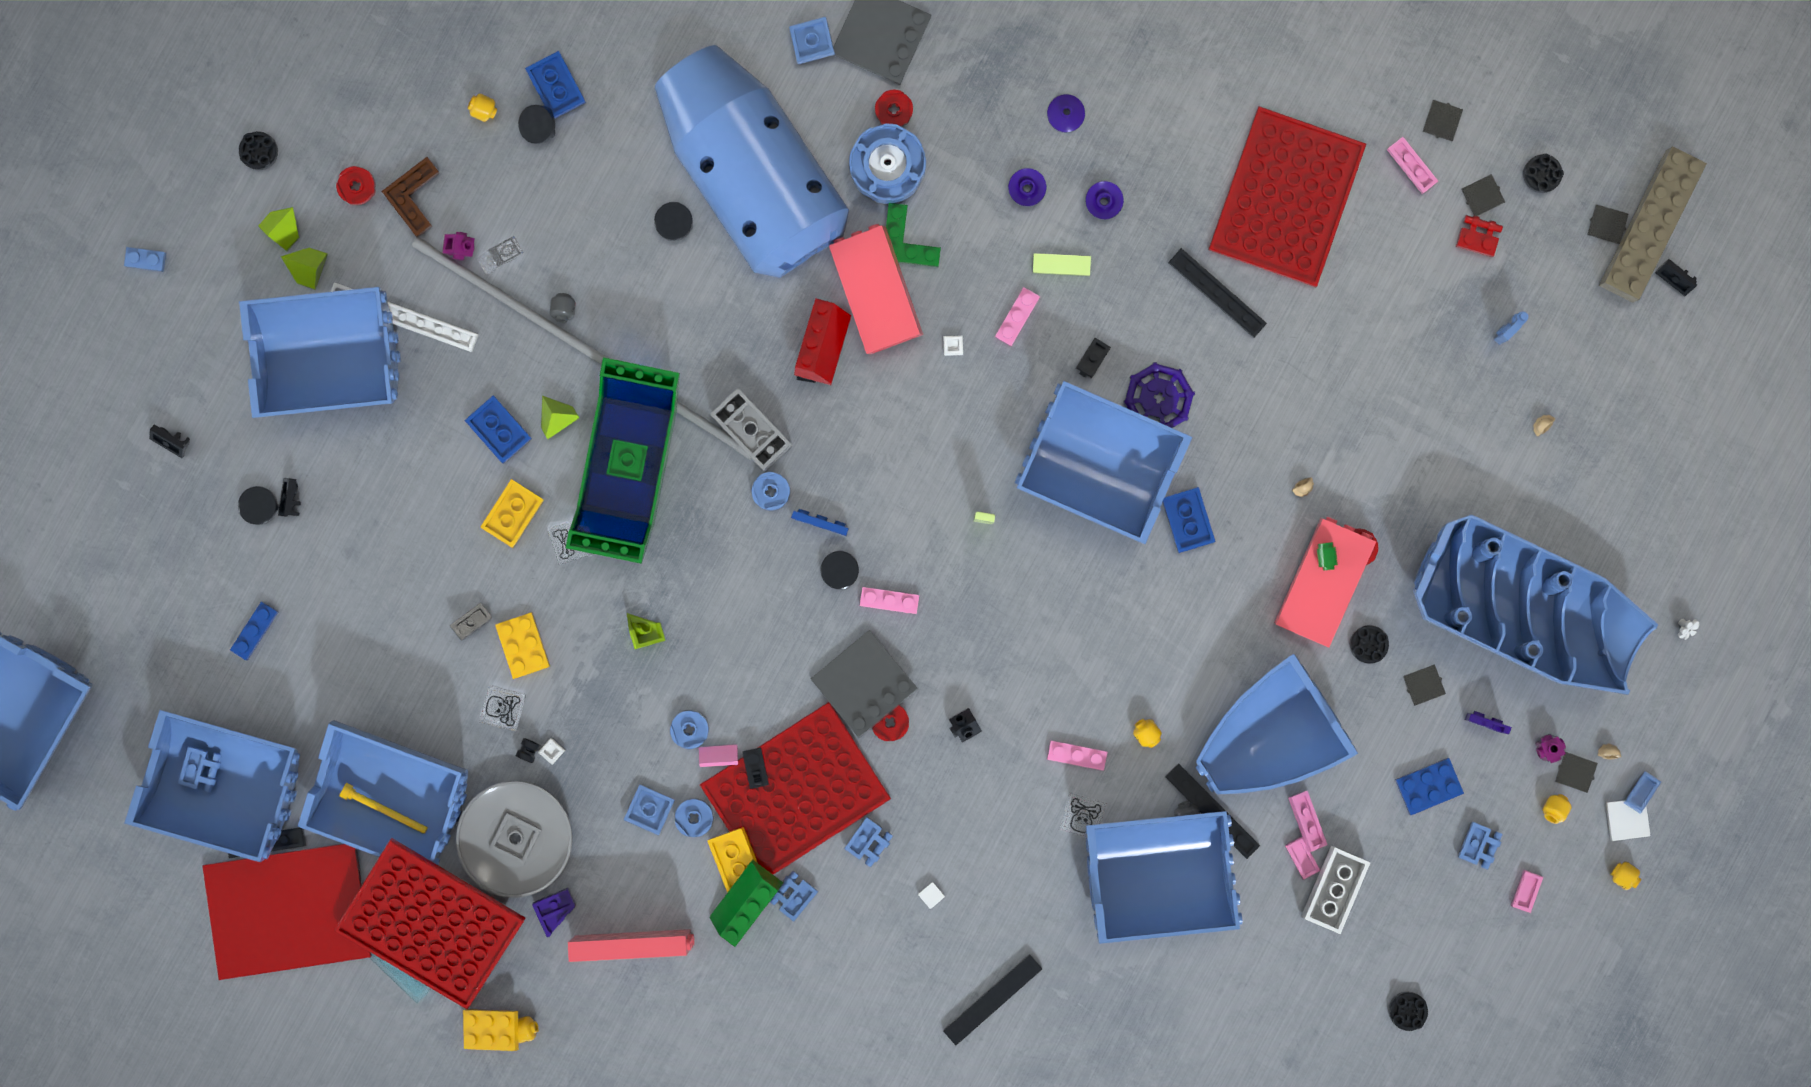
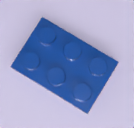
M559 51L525 68L544 106L552 110L554 118L586 103Z
M494 395L464 420L502 464L532 439Z
M1199 487L1164 497L1163 506L1178 553L1216 542Z
M1450 758L1443 759L1395 779L1409 815H1414L1464 794Z

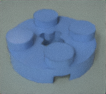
M774 472L763 473L752 486L753 500L762 509L769 511L778 510L789 500L790 486L787 480L780 474ZM769 486H771L773 489L776 488V492L774 493L773 497H771L769 494L766 495L765 491L768 490Z
M691 710L679 713L672 721L670 727L672 740L685 749H694L701 746L709 733V725L705 717L699 712ZM687 724H690L691 727L694 726L693 735L684 732Z
M696 798L681 803L675 813L677 829L688 837H700L706 834L711 828L714 819L710 806L703 800ZM691 813L699 815L697 823L689 821Z

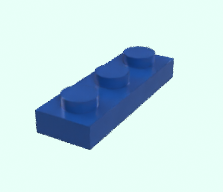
M798 509V512L793 511L791 518L847 536L849 528L845 527L846 523L836 520L835 523L827 522V517L817 515L815 518L809 516L810 512Z
M260 602L230 651L244 660H248L279 612L266 603Z

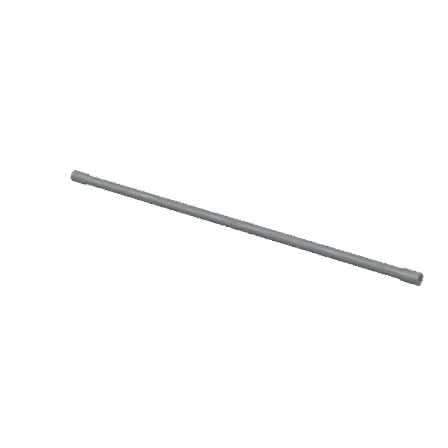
M416 237L413 241L412 247L435 259L602 365L603 357L608 358L441 253L423 239ZM629 382L671 408L672 398L654 386ZM677 403L678 414L728 444L746 458L752 459L728 433L681 403Z

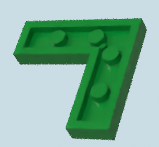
M889 203L886 229L898 263L939 267L941 247L903 243L908 205Z

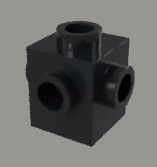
M969 708L949 719L952 727H950L952 734L955 738L959 736L962 743L982 732Z

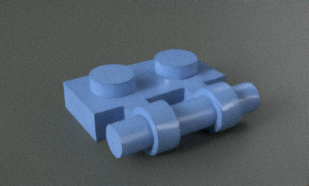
M1521 311L1515 314L1511 319V324L1503 325L1496 332L1498 336L1494 340L1499 345L1508 341L1528 320L1526 312Z
M189 746L178 784L198 789L201 782L205 783L204 791L211 792L213 785L216 784L217 779L215 776L217 769H220L221 754L214 753L212 760L207 759L209 751ZM205 766L210 767L208 776L202 775Z
M866 817L844 849L859 860L864 854L867 855L868 859L865 864L872 867L874 862L880 859L879 855L884 848L890 845L889 841L893 835L886 832L881 837L878 834L882 827ZM876 840L878 845L872 852L868 848Z
M1472 822L1458 857L1475 865L1478 864L1481 858L1484 860L1481 867L1488 870L1490 864L1495 860L1493 857L1497 847H1500L1502 843L1500 840L1503 834L1495 831L1493 838H1491L1489 835L1492 829ZM1486 842L1490 843L1487 853H1482Z
M792 871L789 876L786 875L782 886L770 901L771 904L775 905L780 900L783 905L779 910L793 922L818 893V890L804 879L798 885L795 880L799 875L795 871ZM791 887L794 891L787 898L783 894Z

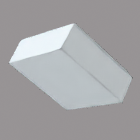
M963 335L943 336L944 356L963 355Z
M550 738L538 753L553 765L566 750L553 738Z
M933 881L918 893L930 909L945 897Z

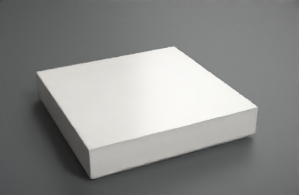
M1625 800L1605 802L1611 841L1650 836L1647 807L1640 814L1624 804Z

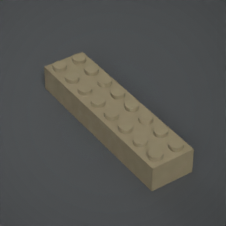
M1673 146L1665 151L1599 284L1600 287L1632 303L1640 300L1707 163Z

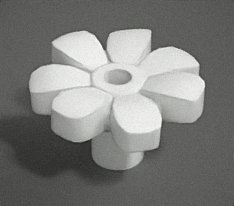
M1681 619L1678 622L1681 626L1678 633L1679 638L1686 640L1690 635L1694 636L1697 633L1695 630L1699 628V621L1694 619L1691 622L1690 620Z

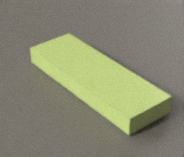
M1033 254V273L1090 276L1091 256Z
M976 512L973 522L993 524L995 515Z

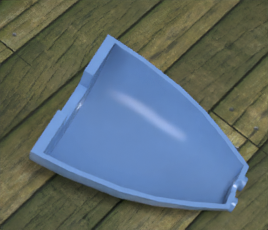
M1295 654L1289 656L1270 670L1247 690L1224 715L1209 737L1196 760L1198 765L1195 767L1201 776L1205 775L1209 780L1206 784L1212 793L1214 791L1217 795L1248 793L1293 784L1328 770L1358 754L1348 734L1341 728L1342 725L1316 684L1309 678L1310 675L1304 666L1300 664Z

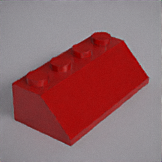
M815 298L795 365V376L832 385L851 320L849 313L835 303Z

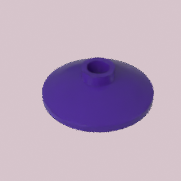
M1064 94L1057 96L1049 104L1047 110L1048 121L1054 129L1060 132L1075 131L1082 125L1085 119L1084 105L1073 95ZM1064 109H1069V110H1070V114H1069V115H1065V114L1063 113V110H1064Z
M1024 168L1015 172L1010 178L1008 185L1011 198L1021 206H1034L1044 198L1047 189L1043 175L1031 168ZM1024 186H1030L1031 190L1029 192L1024 191Z
M1101 181L1090 187L1086 194L1085 202L1088 211L1094 217L1106 220L1115 217L1121 211L1124 197L1117 185L1112 182ZM1105 198L1108 203L1103 205L1100 200Z

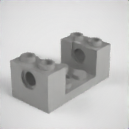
M739 388L710 414L764 472L792 447V444ZM748 424L756 426V432L752 435L747 434L745 431Z

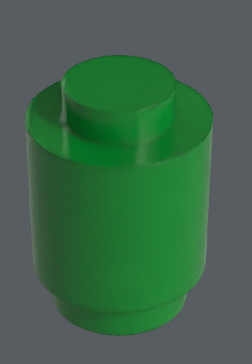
M1334 543L1318 544V566L1323 567V571L1334 570V566L1338 565L1337 551Z

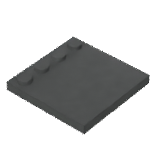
M855 0L834 44V56L901 85L932 15L900 0Z
M870 630L811 678L813 683L858 738L862 737L918 690L916 685Z

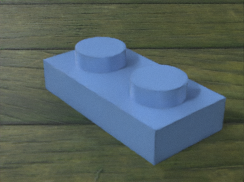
M126 247L124 266L164 272L166 253Z

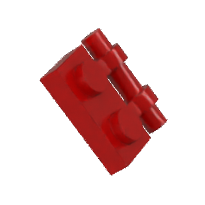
M1466 215L1464 222L1470 224L1469 229L1461 228L1456 247L1494 257L1499 238L1492 236L1493 231L1501 233L1503 226L1496 224L1492 220L1488 222L1475 215L1473 217ZM1477 226L1487 229L1486 233L1477 232Z

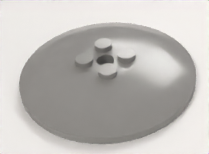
M521 781L495 784L476 795L463 811L456 833L457 853L465 872L482 889L492 894L509 898L533 895L552 884L567 865L572 850L570 820L560 802L547 790L537 785ZM513 833L520 835L521 841L519 844L511 842L510 838Z

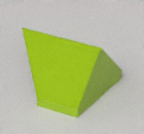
M293 207L270 212L258 225L268 237L285 251H288L300 238Z
M309 247L280 256L297 284L316 290L328 256L327 253Z
M542 395L541 429L546 438L549 439L579 419V416L573 406Z
M627 613L628 627L634 649L666 641L660 622L656 623Z

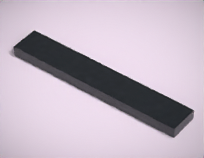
M1182 248L1168 262L1253 338L1267 324Z
M1179 763L1165 776L1190 803L1198 806L1201 814L1226 811ZM1230 815L1231 826L1228 828L1229 834L1233 835L1234 847L1248 859L1260 845Z
M1029 954L948 1025L943 1032L956 1046L1042 970V967Z

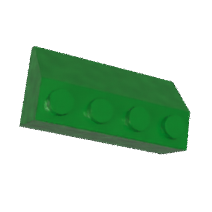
M753 859L709 917L719 936L734 947L737 946L783 884L781 880Z

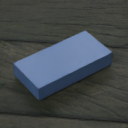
M1644 771L1624 804L1641 814L1661 784V781Z

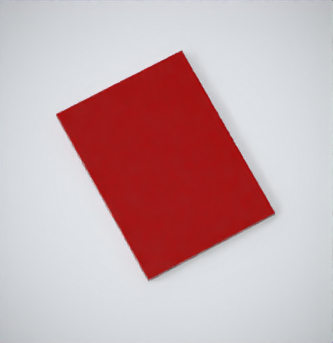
M1258 106L1208 250L1316 288L1367 144Z
M830 702L757 747L762 748L769 785L750 789L743 757L738 760V765H729L700 784L728 831L744 827L757 863L773 875L891 799Z
M391 838L334 931L468 1010L526 918Z
M338 844L272 854L262 862L246 858L202 865L219 980L372 957L371 952L334 931L362 886L357 848L346 844Z

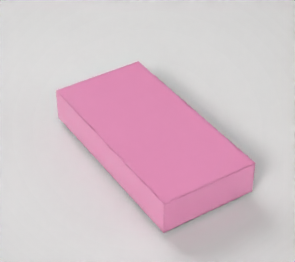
M737 745L699 747L700 767L738 765Z
M1302 836L1285 845L1303 880L1320 871L1311 852H1308Z
M1524 870L1511 906L1531 913L1543 877Z

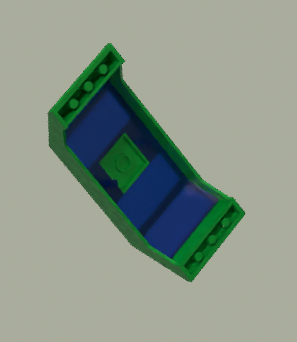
M603 357L599 375V397L577 508L568 532L565 548L642 564L655 524L677 413L680 373Z

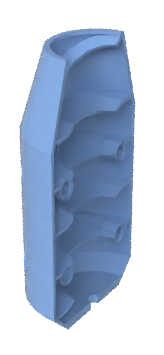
M712 45L696 51L674 65L657 81L655 91L674 153L754 273L781 278L807 261L811 256L834 243V240L844 236L849 213L848 207L769 88L720 47ZM772 124H775V125L778 126V127L775 128V129H769V128H768V127H769L770 125H772ZM706 167H713V169L710 172H704ZM812 188H819L820 192L811 193L810 190ZM753 229L756 231L753 236H746L748 230Z
M1474 515L1449 522L1441 528L1437 534L1436 542L1431 543L1414 582L1413 593L1422 619L1555 683L1629 695L1630 690L1627 687L1626 680L1630 666L1644 640L1658 626L1653 619L1606 578Z

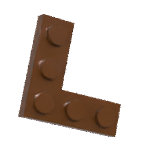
M428 157L424 158L382 190V193L416 237H419L432 227L431 223L410 197V195L440 173Z

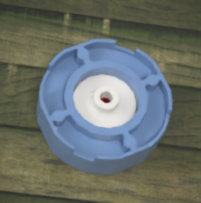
M883 124L869 128L859 136L850 152L849 166L851 178L856 188L863 195L878 203L901 202L916 192L925 176L926 157L922 144L913 133L895 124Z

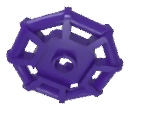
M1153 362L1149 367L1130 376L1131 380L1127 395L1123 402L1129 410L1138 414L1140 413L1134 404L1140 403L1145 412L1143 416L1148 417L1149 415L1159 418V423L1173 428L1189 419L1188 414L1195 391L1188 384L1182 373L1183 370ZM1159 372L1173 377L1170 381L1159 378ZM1153 373V380L1146 384L1141 381V379ZM1176 380H1178L1184 392L1178 393L1177 388L1173 384ZM1138 385L1142 388L1139 398H1134ZM1162 393L1164 401L1156 403L1157 399L1154 398V395ZM1179 398H1185L1182 411L1177 409ZM1173 412L1177 415V417L1165 423V416Z

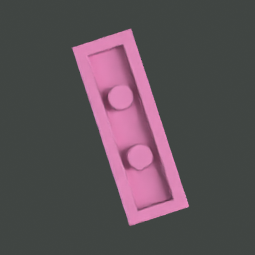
M1404 137L1387 149L1421 194L1439 182Z
M1023 287L995 338L1012 346L1040 296Z
M862 587L860 606L917 614L919 595Z
M1050 741L1047 760L1104 771L1107 751Z
M1308 791L1288 797L1308 852L1326 846L1327 842Z

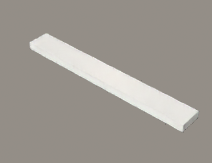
M334 282L331 292L353 289ZM387 302L390 312H392L394 325L473 352L478 334Z

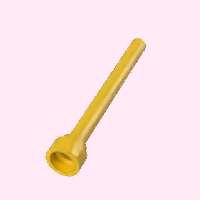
M346 783L339 797L345 800L354 799L423 834L428 829L426 826L356 792V789L351 784Z

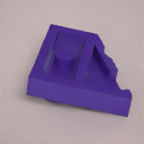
M1474 711L1473 714L1467 713L1465 717L1466 721L1503 734H1510L1512 728L1504 725L1502 720L1493 717L1491 720L1484 718L1485 714Z
M568 888L532 903L546 937L551 936L552 932L576 906Z

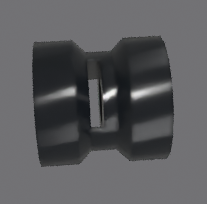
M523 738L521 749L517 751L515 756L533 763L535 760L534 755L539 751L541 745Z

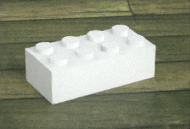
M1330 846L1301 917L1341 934L1370 862Z

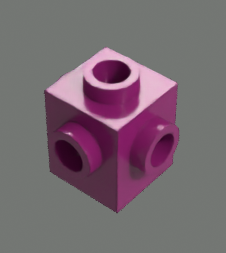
M464 232L445 234L442 253L452 255L455 260H464L465 257H472L475 238L467 237V233Z
M1548 734L1541 737V740L1535 743L1537 746L1536 752L1543 761L1554 763L1561 760V756L1566 754L1564 751L1566 745L1563 739H1559L1558 736ZM1551 746L1554 747V752H1551Z

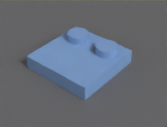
M826 17L789 27L798 64L835 55Z
M639 784L624 821L659 836L675 800Z

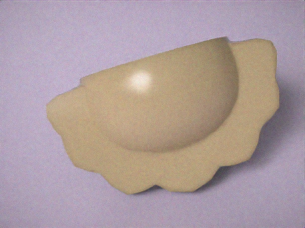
M1543 415L1537 418L1533 424V431L1536 436H1540L1548 431L1553 425L1555 418L1551 415Z
M1312 477L1296 483L1292 492L1300 497L1308 495L1314 485Z
M1603 744L1598 749V756L1603 759L1621 758L1620 750L1615 745Z

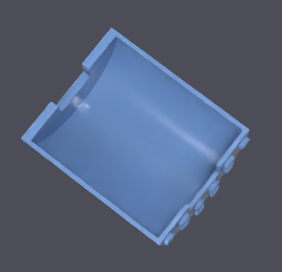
M380 287L239 301L243 340L248 341L252 379H248L252 418L391 404L398 399V362H401L400 352L396 349V343L399 342L398 333L394 332L393 316L387 303L386 291H382Z
M1063 381L1062 385L1057 384L1054 395H1056L1054 402H1049L1045 411L1048 414L1046 420H1041L1037 431L1040 432L1038 438H1033L1029 449L1032 452L1030 456L1026 455L1022 466L1025 467L1023 473H1018L1015 480L1017 489L1146 544L1161 510L1160 507L1175 473H1177L1192 437L1068 382Z
M0 632V800L7 803L6 806L17 811L22 809L90 691L92 683L88 682L89 679L84 674L74 673L76 670L74 667L37 646L23 645L24 641L14 636H1L2 633Z
M159 710L148 748L153 749L142 785L135 787L124 824L257 862L268 859L272 848L280 837L285 820L288 821L290 818V804L295 801L297 791L294 790L298 778L300 758L298 750ZM189 746L209 751L207 759L212 760L214 753L221 754L220 769H217L215 776L217 779L216 784L213 785L211 792L204 791L205 783L201 782L198 789L178 784ZM205 766L202 775L208 776L210 767Z
M331 721L328 724L318 757L322 761L315 785L307 793L298 827L380 857L390 839L393 838L439 865V857L445 845L447 846L450 841V832L455 822H458L462 811L459 809L467 798L465 791L467 788L468 770L341 722ZM346 783L351 784L356 789V792L428 828L426 833L423 834L354 799L345 800L339 797Z
M1227 811L1086 826V851L1089 853V856H1087L1089 888L1093 911H1096L1093 917L1095 929L1098 931L1097 939L1099 944L1240 929L1243 920L1242 914L1238 913L1237 906L1240 905V895L1233 889L1236 879L1235 874L1231 872V865L1234 862L1233 855L1229 851L1231 846H1234L1233 835L1229 834L1228 827L1231 826V817L1227 815Z

